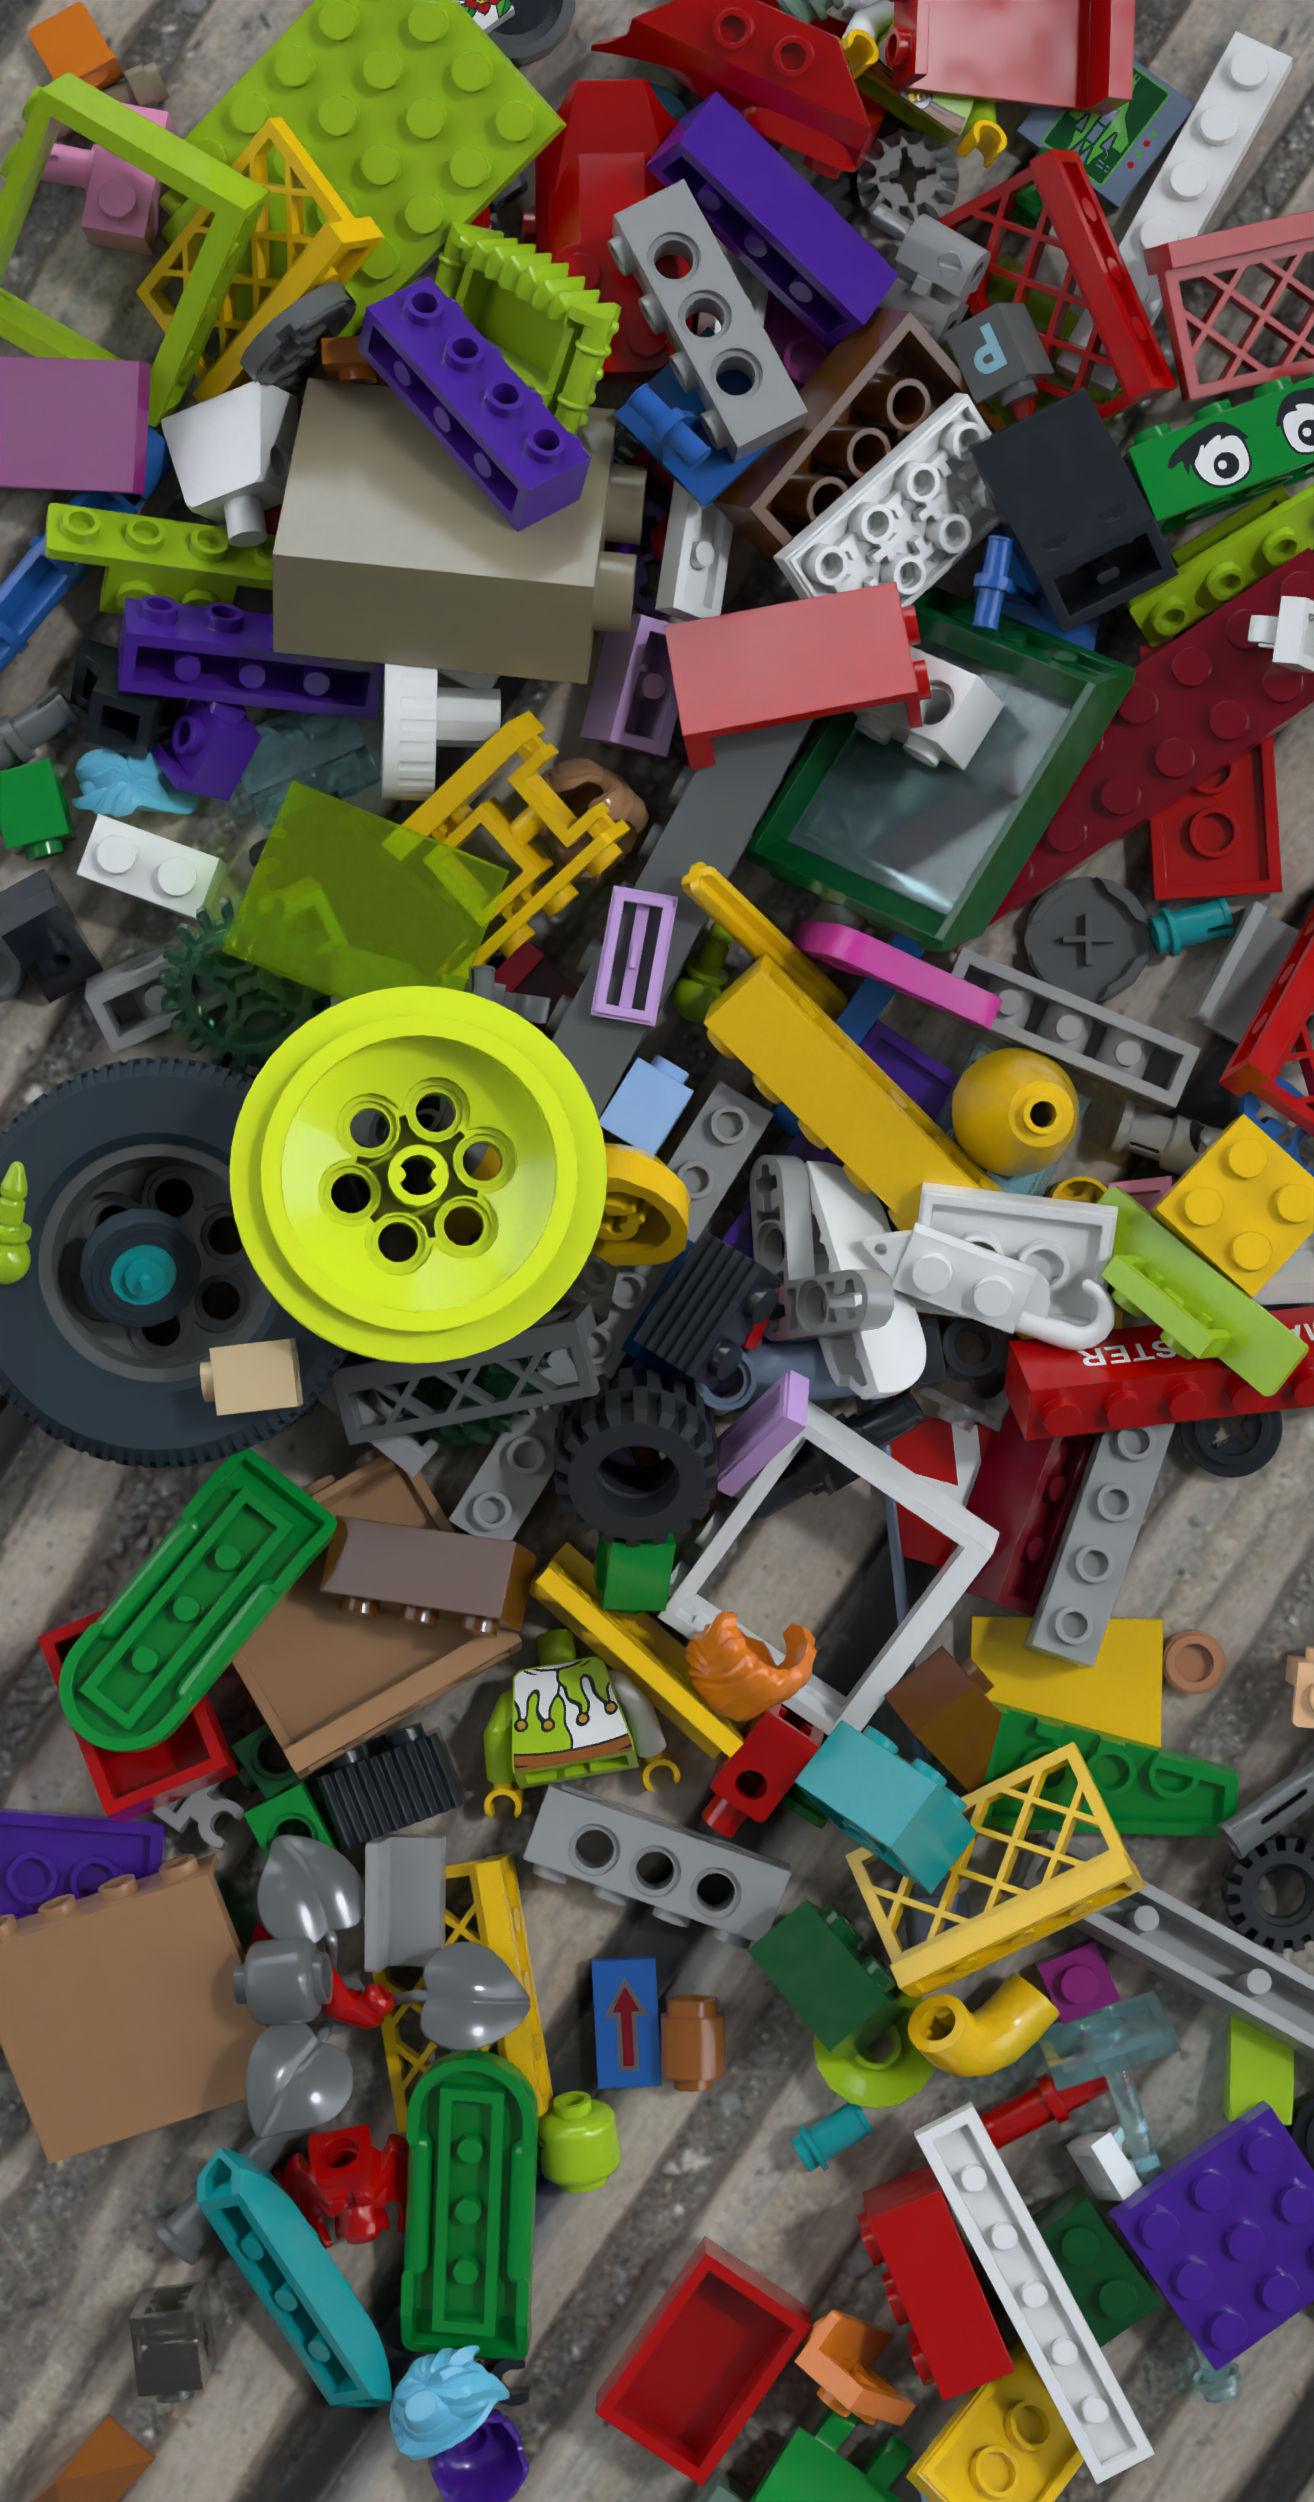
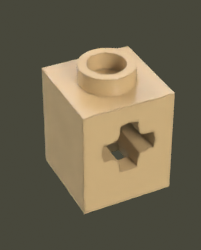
M296 1338L209 1348L211 1362L200 1363L203 1398L205 1403H216L217 1416L303 1405Z

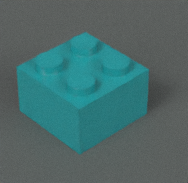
M841 1720L794 1782L837 1830L932 1894L977 1834V1831L962 1814L967 1807L966 1803L945 1787L947 1780L930 1765L918 1758L910 1765L906 1760L897 1755L896 1753L899 1748L875 1728L867 1726L864 1732L861 1733Z

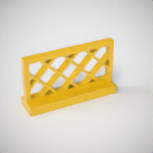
M281 116L266 120L230 168L247 178L250 177L252 181L266 188L270 193L286 195V231L269 230L267 198L251 236L252 274H235L220 310L219 317H217L214 327H219L220 356L213 363L204 350L194 372L201 382L192 393L198 403L252 382L253 379L244 370L240 360L253 339L276 316L312 290L329 282L340 281L345 286L385 237L370 216L361 218L353 216ZM274 145L285 159V184L268 183L267 154ZM304 196L313 197L328 218L317 234L305 233ZM203 206L194 214L136 290L140 299L165 333L170 325L175 309L162 290L173 276L183 277L184 288L199 254L198 242L207 234L215 213ZM269 240L287 242L288 270L282 278L270 277ZM236 283L253 285L254 313L248 320L237 319Z
M567 1540L534 1576L529 1593L599 1657H602L615 1671L624 1672L663 1715L713 1760L721 1751L731 1758L744 1744L742 1728L748 1721L737 1722L733 1719L717 1715L698 1697L691 1686L692 1681L687 1675L689 1667L685 1663L686 1646L647 1611L630 1615L619 1613L615 1610L602 1609L593 1578L595 1564Z
M1074 1742L960 1798L967 1805L962 1812L963 1816L973 1812L970 1824L977 1831V1834L947 1872L950 1874L938 1908L910 1899L909 1895L914 1882L904 1875L897 1894L876 1887L867 1865L879 1858L865 1848L861 1847L845 1855L892 1964L889 1966L900 1990L915 2001L1146 1888L1136 1864L1128 1855L1083 1756ZM1070 1764L1078 1781L1070 1807L1067 1808L1040 1799L1039 1796L1047 1775ZM1031 1783L1027 1794L1016 1791ZM1002 1797L1024 1803L1011 1837L981 1827L990 1803ZM1085 1799L1094 1816L1081 1812ZM1035 1807L1066 1817L1054 1851L1023 1841ZM1077 1821L1099 1828L1110 1849L1086 1862L1065 1855ZM978 1836L1008 1845L996 1880L966 1870ZM1019 1850L1050 1860L1042 1883L1029 1890L1007 1884ZM1061 1864L1072 1867V1869L1058 1875ZM962 1878L992 1888L984 1912L970 1919L950 1913ZM1004 1893L1015 1896L1000 1904ZM881 1898L893 1902L889 1915ZM905 1906L934 1916L926 1941L906 1951L903 1950L896 1934ZM946 1921L957 1924L943 1932Z
M513 1852L487 1856L484 1859L446 1864V1879L470 1876L474 1903L462 1920L446 1909L445 1923L452 1927L454 1931L446 1941L445 1946L456 1943L462 1935L472 1943L491 1949L507 1964L530 1997L531 2007L522 2022L512 2032L496 2042L499 2056L513 2063L529 2080L537 2098L539 2117L543 2116L553 2106L554 2097ZM364 1876V1877H361V1879H362V1882H363L364 1887H365V1876ZM475 1915L479 1933L468 1926ZM389 1966L379 1973H372L374 1984H382L391 1994L408 1991L390 1977ZM423 1975L417 1982L413 1990H423L425 1988L423 1983ZM424 2002L403 2004L397 2012L394 2006L393 2011L383 2017L384 2022L381 2024L398 2132L407 2131V2112L410 2101L409 2086L420 2071L424 2073L431 2065L428 2060L438 2047L433 2042H430L422 2055H420L402 2042L400 2038L398 2024L410 2007L421 2015ZM496 2042L475 2050L489 2052ZM404 2058L414 2065L408 2075H406Z

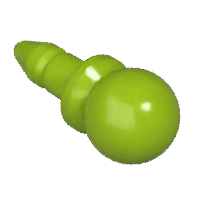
M716 922L710 928V938L706 939L699 956L700 959H688L685 966L688 973L676 982L672 991V1003L676 1012L682 1018L691 1022H703L705 1020L710 1004L722 993L720 986L726 984L729 978V974L721 967H723L730 950L729 944L734 939Z
M18 1161L10 1165L0 1188L2 1195L0 1197V1285H8L19 1281L27 1273L31 1263V1253L26 1241L31 1238L32 1229L23 1222L26 1205L24 1198L27 1196L28 1184L24 1166Z

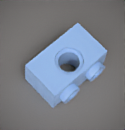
M657 1054L650 1064L638 1057L599 1120L601 1129L628 1146L642 1148L656 1156L693 1097L694 1091L684 1085L689 1078V1074Z

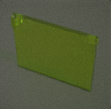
M292 780L230 932L223 938L224 946L222 952L342 1001L372 991L394 987L430 986L463 991L509 870Z

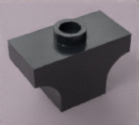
M85 638L77 652L70 698L71 704L80 707L88 714L85 741L146 760L156 743L172 737L173 728L177 720L183 716L191 699L118 691V648Z
M44 868L0 892V936L49 1003L84 985L87 978L104 971L97 954L81 930L68 902Z

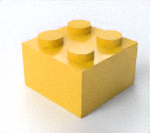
M1242 1114L1224 1129L1149 1212L1253 1298L1314 1232V1177L1250 1118Z

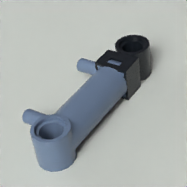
M917 1312L926 1342V1363L919 1379L906 1390L938 1387L947 1381V1377L958 1382H971L986 1376L1000 1365L1006 1346V1340L1001 1329L974 1319L957 1317L939 1330L938 1317L920 1320L919 1312ZM959 1332H972L982 1340L984 1356L979 1364H967L956 1355L954 1340ZM761 1338L756 1350L741 1346L743 1349L742 1358L734 1371L739 1379V1389L736 1395L731 1398H719L713 1395L708 1387L691 1376L688 1378L689 1392L697 1390L704 1398L705 1410H711L712 1415L719 1416L746 1411L790 1370L810 1379L808 1400L811 1402L857 1396L848 1386H837L827 1368L819 1339L778 1341L762 1344Z

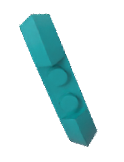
M219 2147L197 2177L198 2206L329 2405L345 2408L389 2407L392 2402L391 2379L380 2337L368 2314L353 2293L350 2283L340 2273L319 2241L318 2234L308 2224L283 2186L265 2168L247 2156Z

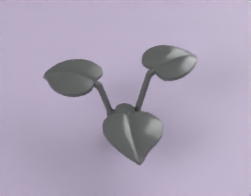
M282 1835L275 1838L270 1846L268 1859L258 1883L256 1896L257 1911L261 1923L273 1939L307 1937L315 1944L324 1937L326 1952L330 1957L331 1964L337 1971L338 1938L335 1931L349 1929L362 1919L365 1913V1887L355 1867L337 1850L315 1839ZM472 1942L449 1944L431 1956L423 1970V1983L426 1990L414 1989L392 1994L394 2006L412 2002H425L420 2015L422 2033L437 2046L454 2051L475 2050L502 2039L522 2022L531 2007L529 1995L502 1958L491 1949ZM339 1975L348 1988L363 1992L365 1986L358 1979L348 1975ZM321 2008L319 2015L313 2020L317 2026L316 2035L305 2023L271 2025L262 2032L250 2052L245 2078L247 2111L253 2131L258 2138H268L286 2132L317 2127L331 2120L345 2107L353 2088L351 2062L341 2048L325 2042L330 2034L344 2033L354 2025L331 2019Z

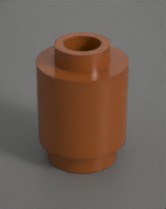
M677 1995L667 1998V2012L661 2014V2076L674 2080L675 2090L690 2092L711 2090L713 2088V2079L725 2076L724 2013L718 2011V1998L715 1996Z

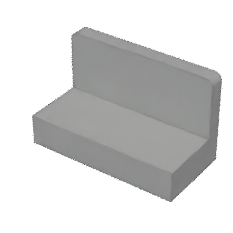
M1257 901L1245 908L1234 930V935L1230 937L1188 1020L1236 1045H1239L1299 930L1266 914L1267 907Z
M386 1834L367 1842L365 1847L364 1969L365 1972L379 1973L389 1965L425 1967L431 1956L445 1947L446 1835Z

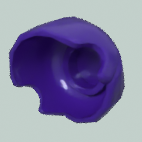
M494 2408L489 2413L485 2422L469 2437L452 2448L428 2458L433 2480L446 2502H508L515 2497L529 2472V2463L526 2459L521 2435L508 2415H503L500 2410Z

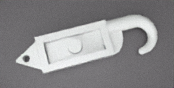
M915 1222L912 1230L865 1236L864 1247L892 1278L893 1289L1011 1334L1017 1331L1062 1349L1080 1351L1095 1347L1105 1340L1114 1327L1116 1308L1113 1298L1102 1285L1090 1279L1082 1283V1288L1094 1297L1097 1302V1317L1086 1326H1075L1048 1316L1051 1303L1050 1286L1046 1277L1037 1271L1038 1268L917 1222ZM884 1244L887 1249L880 1250L876 1245Z

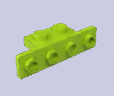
M1314 483L1291 498L1281 484L1172 552L1171 554L1179 565L1176 568L1178 575L1125 602L1126 607L1151 646H1158L1239 596L1308 547L1313 550Z
M51 503L48 506L46 517L45 556L56 560L106 566L100 596V611L123 614L125 597L142 599L149 595L165 596L175 600L178 604L203 607L211 603L233 605L237 585L273 590L272 554L276 535L267 534V540L255 546L236 547L229 543L228 532L225 527Z
M1109 1187L1097 1204L1118 1207L1112 1258L1100 1274L1102 1278L1115 1288L1111 1294L1112 1298L1132 1315L1143 1318L1146 1314L1164 1329L1160 1335L1161 1340L1180 1356L1191 1360L1194 1356L1198 1359L1218 1357L1263 1396H1273L1308 1353V1345L1120 1187Z

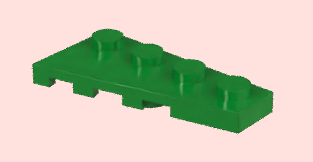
M992 1701L1002 1713V1718L983 1786L1074 1742L1083 1756L1118 1833L1221 1837L1217 1830V1825L1227 1821L1236 1814L1239 1781L1236 1768ZM1070 1764L1047 1775L1039 1796L1040 1799L1067 1808L1070 1807L1078 1785L1077 1778ZM1031 1783L1016 1791L1027 1794ZM1002 1797L990 1803L981 1827L1014 1829L1024 1803L1007 1797ZM1085 1799L1081 1812L1094 1816ZM1035 1807L1027 1830L1047 1831L1053 1829L1061 1831L1066 1817ZM1077 1821L1073 1831L1102 1833L1099 1828Z

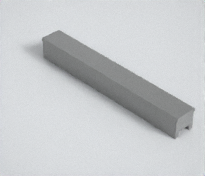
M1049 1829L1041 1834L1035 1833L1031 1844L1054 1851L1060 1833L1053 1829ZM1070 1840L1065 1853L1066 1856L1084 1862L1098 1856V1854L1073 1840ZM1025 1852L1009 1885L1029 1890L1041 1884L1050 1860ZM1061 1864L1058 1875L1072 1869V1867ZM1144 1881L1146 1888L1070 1925L1228 2015L1294 2049V2052L1314 2062V1976Z

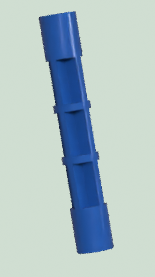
M148 426L144 495L76 492L67 505L136 515L174 468L166 440ZM46 531L41 537L35 535L28 543L31 549L0 586V673L17 652L21 655L29 646L26 641L74 583L79 585L86 576L83 571L89 564L50 559L45 556Z

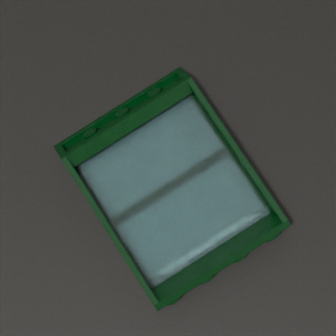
M934 587L926 590L911 604L915 608L920 636V644L911 646L979 676L1004 704V707L965 770L963 771L942 760L939 761L936 767L926 765L904 750L903 745L905 743L892 737L887 745L871 739L855 727L854 723L858 716L853 711L825 716L748 843L745 851V860L768 870L770 875L777 880L793 882L816 893L818 898L825 903L842 905L865 916L871 925L892 929L915 940L917 946L924 950L947 952L957 945L983 935L1135 682L1136 669L1001 613L998 631L974 628L971 626V623L973 622L976 603L941 588Z

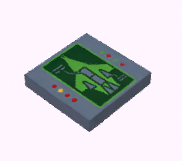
M1133 59L1132 100L1107 115L1034 107L1016 131L1015 137L1035 152H1038L1040 147L1077 151L1097 198L1117 212L1192 113L1195 105Z

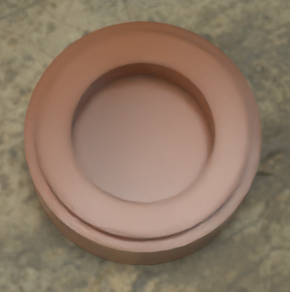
M1187 1629L1174 1634L1164 1644L1162 1674L1167 1682L1178 1691L1190 1695L1203 1694L1215 1688L1223 1678L1226 1669L1225 1653L1219 1642L1209 1634L1196 1629Z

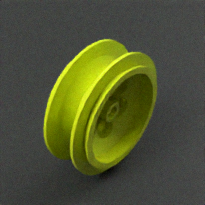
M430 986L394 987L350 998L326 1009L290 1035L268 1059L244 1100L231 1145L229 1169L231 1201L242 1245L255 1272L277 1302L300 1324L322 1339L342 1349L373 1359L410 1364L436 1363L465 1358L489 1350L517 1336L550 1311L577 1278L593 1248L601 1225L607 1188L606 1150L594 1104L579 1075L558 1047L534 1025L515 1012L493 1001L467 992ZM440 1096L450 1103L454 1117L449 1128L441 1132H430L420 1125L416 1117V1106L423 1098ZM371 1111L378 1113L388 1124V1138L378 1147H362L351 1136L350 1124L354 1117L362 1112ZM475 1144H485L497 1152L500 1158V1168L494 1178L488 1181H479L466 1173L463 1166V1156L468 1147ZM412 1160L423 1161L429 1165L432 1173L427 1181L433 1188L432 1191L424 1195H413L404 1190L401 1183L406 1173L401 1165ZM344 1176L361 1178L370 1190L368 1205L357 1213H346L339 1210L331 1198L333 1184ZM465 1208L477 1214L481 1221L482 1230L480 1237L474 1244L468 1246L456 1245L445 1234V1218L452 1210ZM393 1224H402L410 1228L414 1233L417 1241L416 1251L409 1260L392 1262L380 1252L378 1239L384 1228Z

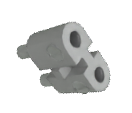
M880 203L873 211L870 223L902 241V244L894 259L898 261L895 271L899 276L877 307L910 311L936 343L944 349L948 344L944 333L960 325L969 307L966 301L970 293L977 290L990 262L991 253L927 214L923 213L913 222Z

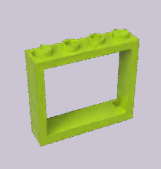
M67 72L45 87L38 85L30 94L22 112V119L28 122L22 139L12 146L1 167V175L6 178L0 194V284L62 123L215 213L151 368L148 424L155 428L161 423V419L168 417L181 406L270 191L70 72ZM0 287V336L36 358L122 360Z

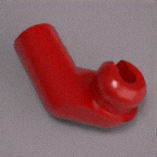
M332 1965L333 1995L330 2004L322 2005L321 2008L324 2013L331 2019L364 2029H371L383 2024V2017L391 2013L394 2008V1998L389 1990L382 1984H368L363 1992L348 1988Z

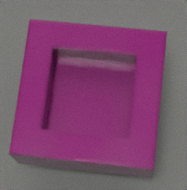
M1094 1938L1085 1940L1035 1962L1050 1999L1060 2012L1058 2017L1062 2025L1121 2000Z

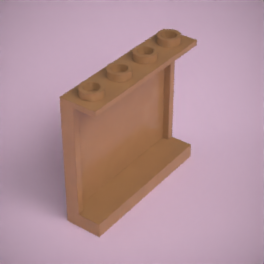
M377 1447L366 1452L355 1461L359 1468L358 1470L339 1481H336L333 1475L326 1476L303 1490L332 1513L335 1519L336 1515L455 1533L421 1473L418 1472L413 1478ZM329 1543L307 1567L233 1659L232 1663L299 1779H302L522 1650V1640L516 1631L499 1628L497 1638L475 1636L458 1630L460 1622L438 1619L437 1628L435 1629L417 1627L400 1622L398 1620L400 1613L378 1610L377 1619H365L344 1614L339 1611L340 1602L320 1591L330 1546Z
M194 1854L181 1855L162 1864L158 1868L159 1873L136 1880L134 1874L118 1876L102 1884L98 1888L99 1893L78 1900L75 1899L73 1894L56 1897L42 1904L38 1908L39 1913L16 1920L13 1914L0 1916V2044L49 2164L245 2100V2078L250 2052L262 2032L271 2025L258 2024L249 2013L247 2004H238L235 1999L233 1989L234 1968L236 1965L245 1963V1954L214 1877L219 1863L216 1854L197 1860Z

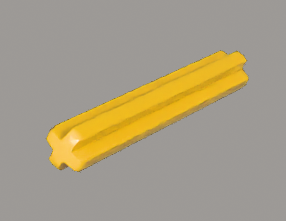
M697 862L691 865L690 872L681 880L683 891L756 961L766 953L836 1022L840 1017V1013L848 1005L847 996L714 867L707 866L704 862Z

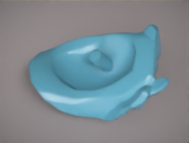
M156 744L152 747L146 760L103 747L86 753L78 760L74 774L80 783V789L84 796L72 799L74 807L92 810L96 815L111 813L115 817L132 814L134 810L188 815L197 810L199 794L175 789L151 754Z
M467 2345L460 2349L443 2348L437 2354L420 2357L414 2361L407 2374L397 2385L392 2395L390 2407L392 2434L399 2451L411 2460L429 2458L452 2448L469 2437L485 2422L498 2401L509 2399V2391L496 2376L488 2373L481 2364L474 2361L473 2356L480 2351L478 2345Z

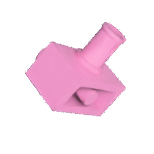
M122 103L177 136V130L169 112ZM54 143L41 180L85 188L87 196L81 228L91 245L153 256L163 209L158 202L166 193L167 185L98 144H94L92 149L88 150Z

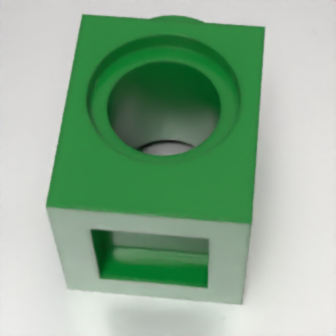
M50 759L0 771V826L6 849L15 855L25 853L27 862L44 860L63 854L62 843L77 839L58 765Z
M672 1532L667 1533V1542L653 1545L652 1539L640 1540V1547H626V1541L622 1538H615L612 1544L601 1541L598 1538L593 1578L602 1609L615 1610L619 1613L630 1615L639 1614L643 1611H666L676 1548Z
M306 1776L288 1785L268 1800L265 1797L253 1803L243 1813L267 1859L272 1841L279 1837L278 1829L280 1823L288 1819H299L305 1822L312 1832V1839L320 1841L335 1850H338L341 1844Z

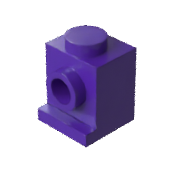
M190 700L183 716L177 720L167 746L157 743L151 753L175 789L229 801L262 739L245 715L246 708L243 705Z

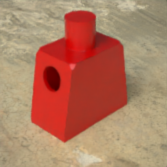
M782 1703L750 1719L742 1728L744 1744L731 1758L724 1754L715 1768L710 1788L716 1794L701 1814L704 1821L714 1830L727 1837H732L747 1816L756 1822L763 1823L820 1749L824 1732ZM748 1770L756 1771L762 1776L753 1775Z

